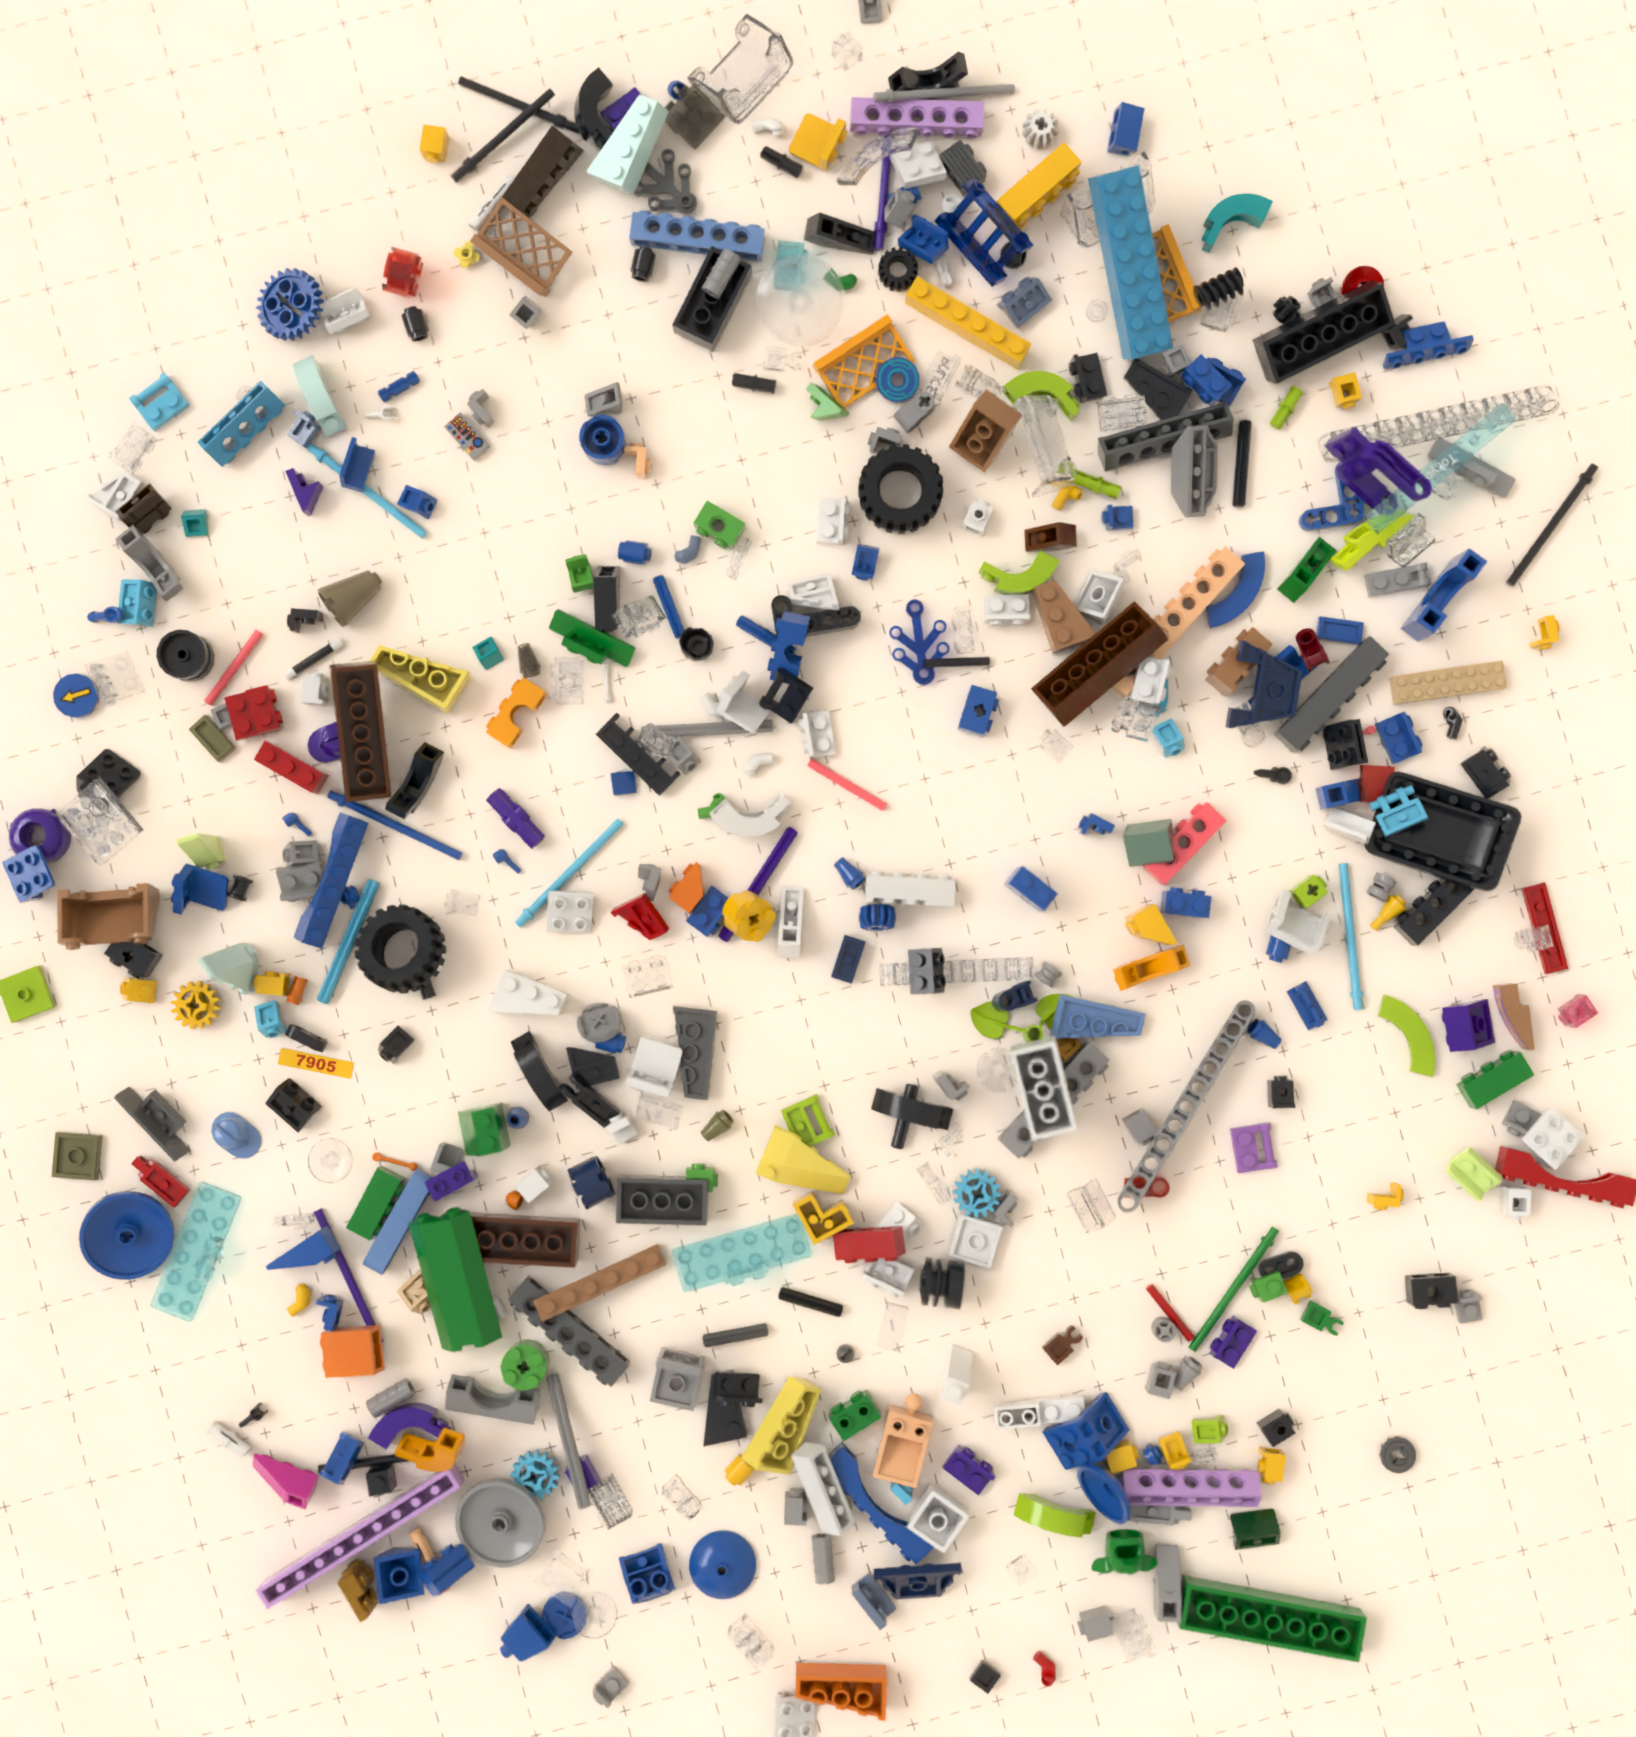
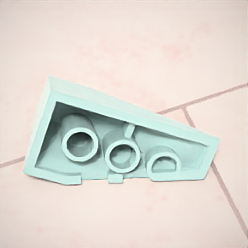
M238 943L197 959L210 979L222 985L227 983L233 990L240 988L239 992L243 995L254 992V977L257 975L259 960L256 957L257 951L251 944Z

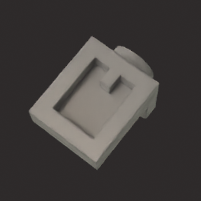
M680 736L663 749L665 754L684 775L692 772L701 762Z
M317 840L290 841L282 851L283 861L287 863V866L319 862Z
M640 863L638 878L644 879L642 890L646 891L645 894L649 900L654 902L661 878V868L653 864Z
M1009 1189L1000 1199V1204L993 1208V1213L996 1215L994 1219L1004 1227L1008 1224L1012 1228L1014 1223L1005 1214L1007 1212L1011 1213L1015 1209L1018 1198Z
M1472 1289L1460 1291V1294L1457 1295L1458 1303H1455L1458 1322L1462 1324L1483 1320L1479 1302L1482 1300V1295L1474 1292Z
M613 1666L594 1684L592 1693L595 1701L608 1709L612 1701L629 1685V1681Z

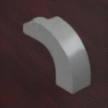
M134 525L116 538L123 552L144 571L166 602L184 589L180 582L181 579L168 561Z

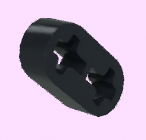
M289 1024L285 1032L287 1037L318 1052H323L328 1043L327 1040L294 1024Z

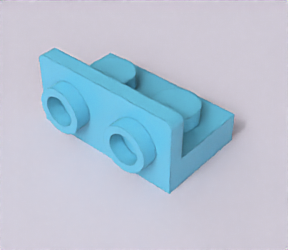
M121 579L118 608L123 611L124 616L117 622L118 624L153 627L157 590L152 582L141 579Z

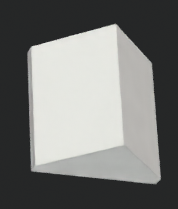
M1091 570L1074 603L1075 607L1081 615L1102 625L1107 620L1126 579Z

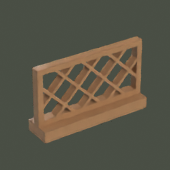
M503 197L500 198L478 234H474L470 240L471 243L530 289L544 297L550 292V286L573 253L572 250ZM505 205L510 209L511 219L501 221L499 212ZM526 221L529 232L518 234L516 222ZM512 222L514 235L503 237L501 224ZM497 225L499 238L491 239L486 235V232L490 226ZM534 235H544L546 246L535 248ZM529 236L531 249L521 250L519 238ZM515 238L516 251H506L504 240ZM559 247L565 253L560 260L553 261L551 249ZM547 249L549 262L538 264L536 251ZM532 252L534 265H524L521 254ZM539 267H550L551 274L546 281L540 277Z

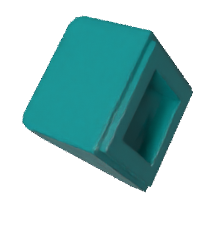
M206 509L186 510L182 513L181 519L185 537L208 535Z
M491 636L472 647L485 670L504 660L502 653Z

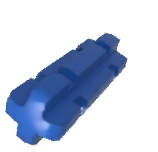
M411 371L406 374L407 377H401L389 384L388 388L380 389L378 395L381 400L387 402L392 399L391 396H397L409 389L410 385L418 384L420 379L417 374Z

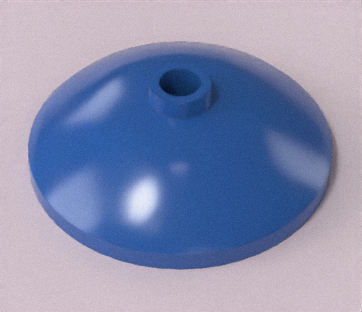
M1084 1464L1079 1467L1077 1471L1079 1484L1092 1505L1103 1516L1114 1523L1124 1524L1130 1518L1131 1508L1127 1493L1120 1479L1094 1464Z
M718 1530L706 1534L695 1544L690 1555L689 1571L692 1581L702 1593L715 1599H730L743 1593L752 1583L756 1572V1557L753 1548L744 1537L732 1531ZM724 1567L726 1571L724 1573H720L718 1571V1568Z

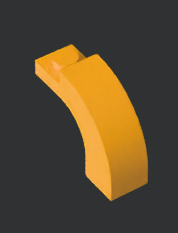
M1179 945L1122 964L1113 969L1120 991H1123L1147 980L1180 971L1191 965L1184 945Z
M443 1428L437 1441L434 1442L405 1432L395 1449V1456L416 1463V1468L430 1472L447 1471L453 1467L463 1449L465 1435Z

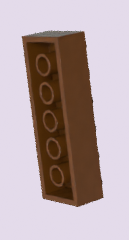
M1134 601L1034 685L1031 690L1058 722L1065 727L1168 641V638L1160 626Z
M376 661L331 664L329 666L346 802L392 797Z
M470 1212L483 1263L575 1268L578 1264L581 1221L579 1218Z

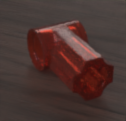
M1157 1175L1144 1197H1165L1170 1190L1168 1181L1161 1175ZM1137 1177L1134 1179L1133 1185L1137 1189H1142L1146 1186V1181L1144 1178ZM1124 1178V1186L1128 1182L1129 1178ZM1156 1181H1163L1164 1188L1159 1192H1155L1153 1184Z

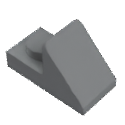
M618 382L584 394L587 416L589 417L601 415L609 411L622 412L623 403L620 383Z

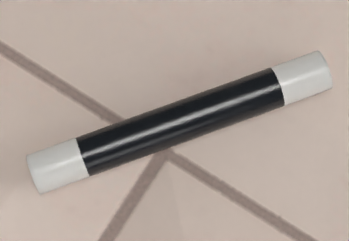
M337 638L283 673L284 677L290 680L343 646L344 643L340 638Z

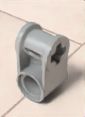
M921 392L895 412L893 417L907 434L932 414L935 404L933 395L929 392ZM921 401H923L924 403L929 401V407H921Z

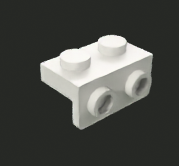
M357 287L319 304V307L323 309V312L320 313L329 335L334 332L340 333L346 327L354 323L360 324L367 317H370L367 305Z
M897 1201L877 1227L902 1226L906 1248V1243L910 1238L917 1235L920 1231L923 1221L915 1217Z
M878 1258L876 1262L867 1263L862 1277L866 1279V1284L877 1288L879 1285L885 1288V1292L891 1296L898 1297V1295L904 1297L905 1289L914 1272V1268L897 1260L886 1262L885 1258Z

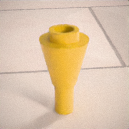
M1397 894L1394 897L1390 895L1388 901L1385 902L1381 909L1380 915L1370 926L1377 931L1386 921L1388 922L1407 910L1404 907L1406 902Z

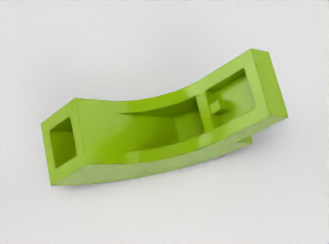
M1031 371L1020 374L1005 384L1002 390L1015 409L1029 398L1044 396L1053 400L1070 422L1080 412L1078 402L1075 398L1068 396L1071 394L1073 387L1062 377L1050 372Z
M1039 551L1032 566L1022 573H1006L985 561L978 573L982 575L981 578L989 583L994 581L997 583L994 589L997 593L1003 595L1028 594L1033 591L1034 587L1047 582L1060 560Z
M1019 1493L1013 1515L1038 1528L1061 1535L1082 1538V1534H1091L1096 1512L1091 1509L1063 1507L1051 1503L1036 1494Z

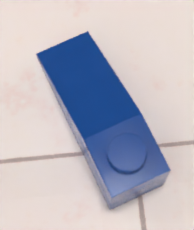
M326 1226L265 1267L267 1270L313 1266L322 1261L327 1264L337 1257L335 1252L340 1250L341 1247L328 1226Z

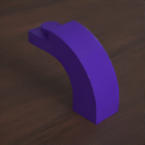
M408 1403L393 1408L386 1413L374 1426L367 1439L387 1450L397 1433L402 1429L418 1427L438 1438L443 1428L450 1430L452 1428L448 1426L449 1423L444 1419L433 1417L438 1410L437 1408L423 1403Z

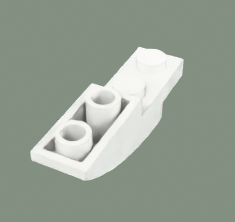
M1060 1395L1047 1396L994 1406L996 1430L1039 1427L1041 1424L1065 1422L1078 1418L1085 1411L1083 1395L1060 1397Z

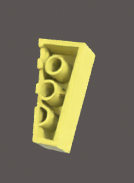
M379 645L370 661H376L379 675L446 714H449L471 679L469 671L452 668L442 663H435L428 659L408 655V653Z

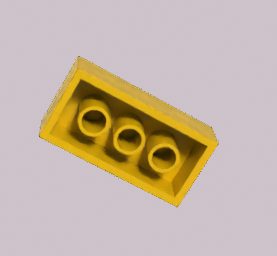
M1065 142L1062 143L997 199L993 217L1009 235H1012L1015 231L1019 233L1026 227L1027 221L1031 217L1035 219L1043 212V207L1046 204H1053L1060 197L1061 191L1065 188L1069 190L1077 182L1076 178L1080 174L1079 169L1082 161Z

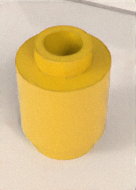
M739 1454L725 1469L727 1474L725 1478L733 1486L736 1484L741 1486L756 1470L741 1459L743 1454Z

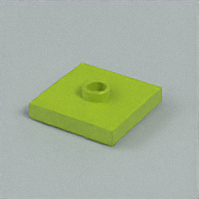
M41 966L32 967L0 980V995L11 1023L56 1007Z

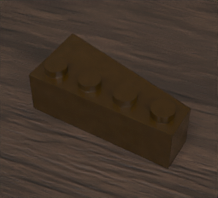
M551 126L502 197L526 216L532 217L540 203L548 196L550 191L585 150L557 128Z

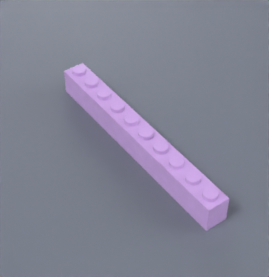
M455 1463L447 1471L435 1472L263 1581L255 1591L268 1610L458 1490L465 1479Z

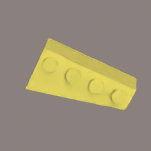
M789 1376L741 1459L756 1470L790 1475L794 1466L791 1455L801 1447L822 1389L807 1379Z

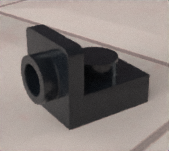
M291 608L290 614L287 615V626L290 631L299 633L300 620H302V624L315 625V621L322 622L323 613L318 610Z
M398 1025L379 1044V1055L386 1062L390 1061L395 1064L398 1058L414 1043V1039Z

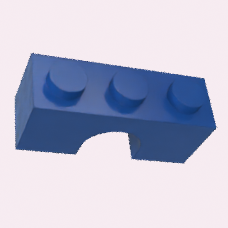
M784 611L782 618H777L775 631L778 632V638H773L771 651L775 653L774 658L769 659L767 671H771L770 680L774 681L778 668H784L795 676H799L802 656L791 653L787 647L793 644L804 646L810 616Z

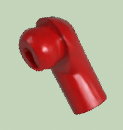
M1039 1650L1035 1653L1033 1660L1041 1666L1042 1684L1050 1687L1056 1680V1665Z

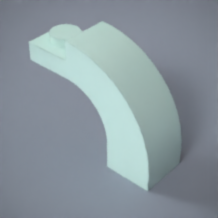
M310 355L293 363L294 373L301 391L326 437L347 428L327 389L323 373L314 356Z

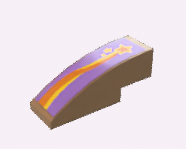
M1518 984L1492 985L1495 1001L1506 1028L1522 1049L1535 1050L1529 1005L1520 1004Z

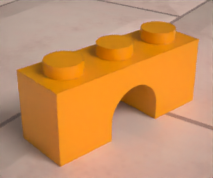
M524 677L521 680L518 679L511 688L512 694L508 699L505 698L498 708L500 712L496 718L493 716L486 725V728H488L486 733L512 749L523 732L513 721L515 711L521 707H527L537 712L548 695L544 690Z

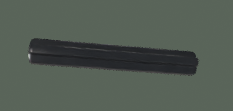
M1241 420L1238 427L1232 503L1233 507L1242 508L1246 503L1252 427L1250 420Z

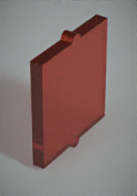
M1360 765V777L1357 783L1359 785V802H1374L1377 797L1382 796L1389 775L1395 771V767ZM1393 778V780L1391 781V784H1390L1389 790H1388V792H1387V795H1389V793H1390V790H1391L1392 785H1393V782H1394V778Z

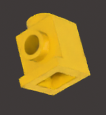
M1356 372L1334 377L1328 383L1329 388L1331 387L1336 408L1342 406L1343 410L1351 409L1362 398ZM1342 391L1347 393V397H1343Z
M265 971V975H255L254 988H256V993L279 996L289 994L291 973H280L279 976V972Z
M1258 1447V1452L1262 1455V1458L1258 1459L1257 1470L1262 1476L1261 1481L1266 1484L1283 1482L1286 1455L1281 1449Z

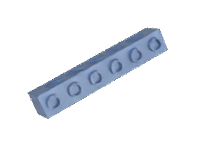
M640 210L639 212L632 213L629 239L632 246H645L707 255L711 246L721 251L729 249L743 260L762 262L765 229L756 224L742 226L733 221L718 223L714 219H704L702 221L695 220L691 216L678 218L668 213L654 215L649 211ZM652 226H658L660 228L655 233L649 232V229ZM673 229L681 230L679 235L670 234ZM697 231L703 233V236L700 238H694L692 235ZM718 234H722L725 236V238L722 241H717L714 239V237ZM739 237H745L747 239V241L743 244H739L736 242L737 238Z

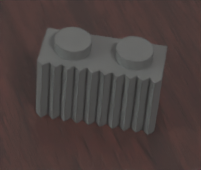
M959 140L940 153L939 157L947 175L964 197L985 182L987 170L981 161L977 163L973 157L974 152L970 145L967 143L964 145Z

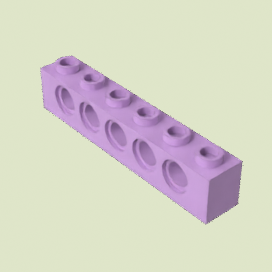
M851 98L850 132H855L858 135L877 133L880 136H887L890 132H893V134H899L904 137L920 134L923 137L943 135L945 138L965 136L968 139H975L982 136L984 128V102L914 99L887 103L886 101L874 102L873 98ZM876 115L878 119L872 121L868 119V116ZM895 115L898 116L900 120L892 121L889 117ZM918 116L922 121L915 122L912 120V117ZM941 117L944 122L937 123L934 121V118ZM963 118L966 122L960 124L955 119Z
M1134 1467L1122 1471L1120 1479L1127 1493L1130 1505L1259 1507L1262 1498L1258 1471H1250L1248 1469L1239 1471H1228L1227 1469L1205 1470L1202 1468L1195 1470H1161L1160 1468L1138 1469ZM1141 1484H1147L1149 1487H1144ZM1186 1484H1190L1194 1486V1488L1188 1487Z

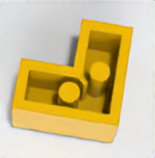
M813 1191L793 1201V1207L814 1245L854 1224V1219L843 1200L825 1210L822 1209Z

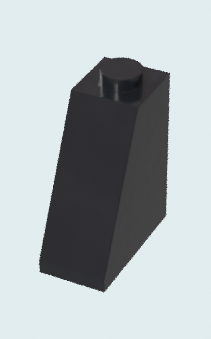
M598 566L593 576L595 629H601L603 632H613L614 629H618L620 623V566Z

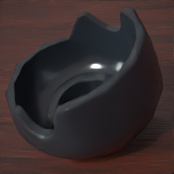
M688 627L680 635L679 645L681 652L686 658L692 661H702L712 654L714 648L712 636L703 628Z

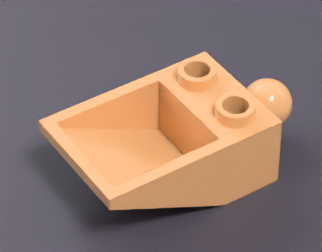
M916 1393L909 1394L905 1399L906 1408L889 1404L873 1477L917 1488L933 1425L932 1415L918 1412L923 1405L920 1395ZM900 1422L902 1426H897L894 1423ZM917 1428H922L924 1431H923V1432H920L919 1430H916V1429H917Z

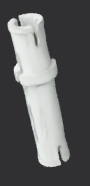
M512 173L508 174L484 204H480L477 213L468 221L467 224L475 232L478 233L500 198L515 179Z

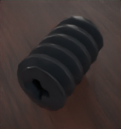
M1237 267L1227 270L1224 274H1218L1216 278L1212 277L1208 282L1204 281L1200 286L1195 285L1193 287L1195 299L1200 306H1205L1210 311L1212 309L1211 302H1213L1215 307H1218L1220 305L1219 299L1223 303H1227V295L1231 299H1235V291L1240 296L1244 294L1243 277Z

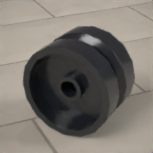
M177 629L167 633L157 646L156 658L160 668L166 674L185 682L201 680L210 673L214 665L215 654L210 643L205 638L188 630Z

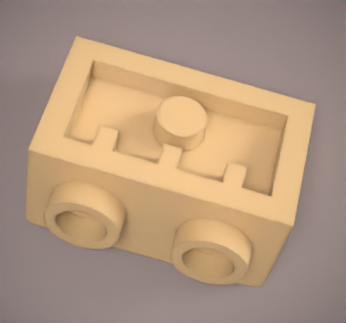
M419 1269L397 1290V1293L410 1311L422 1314L427 1312L431 1306L421 1269Z

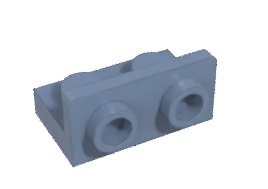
M1026 277L1018 283L1019 287L1014 291L1005 293L1001 297L1002 301L997 304L1000 309H1004L1017 328L1052 301L1039 278Z
M867 1573L852 1585V1595L881 1631L887 1626L886 1617L896 1610V1606L874 1577Z

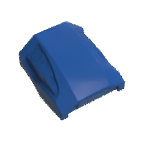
M662 1543L628 1556L619 1557L623 1578L632 1604L647 1602L676 1590Z

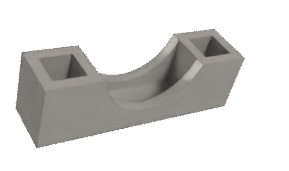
M452 1374L446 1390L445 1410L534 1425L539 1408L540 1389H515L508 1394H492L480 1388L474 1378Z

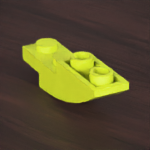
M1399 510L1371 518L1343 537L1346 545L1330 561L1333 566L1347 571L1365 554L1369 553L1375 545L1384 548L1390 544L1399 533L1407 529L1409 524L1416 519L1415 515Z

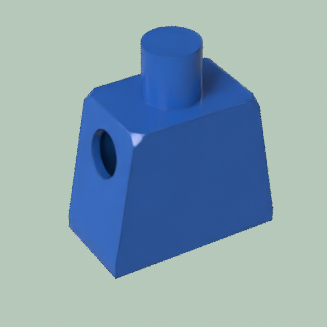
M528 1603L500 1637L504 1643L500 1647V1652L505 1658L514 1655L519 1661L523 1662L548 1649L557 1635Z

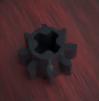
M1285 296L1280 297L1273 304L1276 308L1273 315L1282 324L1301 315L1298 312L1301 305L1293 296H1288L1287 298Z

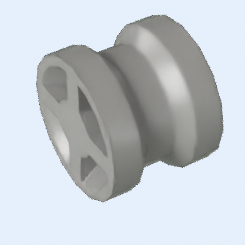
M1045 961L1042 963V969L1034 974L1037 979L1050 988H1053L1055 985L1054 981L1056 978H1060L1062 975L1060 971Z
M1157 1317L1151 1324L1152 1333L1159 1341L1169 1342L1174 1339L1176 1327L1167 1317Z

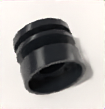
M926 1257L924 1266L921 1269L919 1283L921 1305L927 1306L929 1296H932V1306L936 1307L939 1297H944L945 1308L960 1310L965 1278L964 1261L949 1260L946 1270H943L941 1259L936 1260L934 1269L932 1268V1258Z

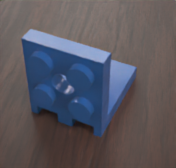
M1104 1392L1100 1393L1078 1418L1048 1426L1042 1433L1064 1469L1068 1470L1084 1464L1103 1461L1130 1429L1108 1393ZM1102 1420H1104L1106 1428H1104Z

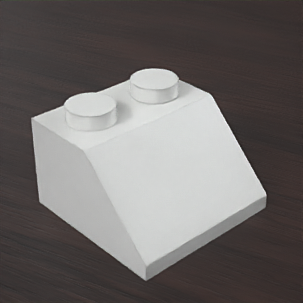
M931 1482L918 1501L907 1524V1528L942 1553H945L969 1519V1509Z

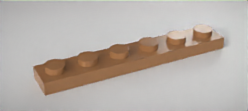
M658 1244L535 1299L533 1302L543 1322L667 1264Z

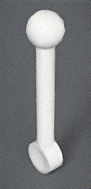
M609 658L603 662L605 676V695L603 696V701L606 703L612 700L611 695H609V665L611 663Z

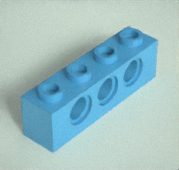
M260 381L197 443L223 467L234 459L235 454L240 449L247 447L251 439L257 433L262 432L272 418L279 416L286 405ZM263 406L261 412L255 413L258 407ZM247 422L244 428L239 429L241 423ZM231 437L229 443L223 444L226 438Z

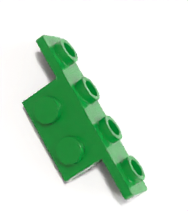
M560 609L555 611L549 626L550 630L564 636L561 643L562 646L566 647L571 653L586 657L591 663L602 664L609 658L628 667L636 650L634 646L600 629H595L594 626Z

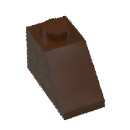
M1057 522L1024 530L1025 552L1060 551L1077 547L1076 525Z

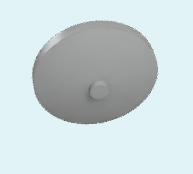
M492 1478L475 1484L466 1492L457 1507L455 1526L461 1544L475 1559L493 1567H512L528 1560L539 1547L545 1532V1517L539 1501L526 1487L512 1480Z

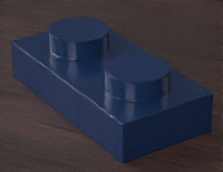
M844 935L832 971V978L852 984L866 941Z

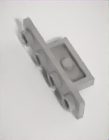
M1441 437L1436 439L1428 453L1430 459L1443 465V460V463L1447 465L1445 467L1452 470L1455 474L1469 479L1475 485L1483 487L1501 498L1507 497L1516 481L1514 477ZM1449 454L1454 460H1457L1454 464H1452L1454 461L1450 458Z

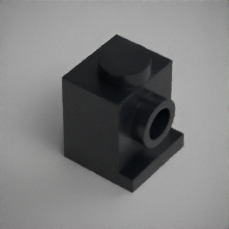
M1286 1075L1274 1076V1080H1267L1268 1107L1273 1109L1296 1108L1293 1080L1288 1079ZM1282 1088H1285L1284 1096H1280L1279 1091Z

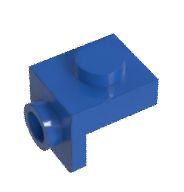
M858 544L851 575H855L859 580L873 579L879 548Z

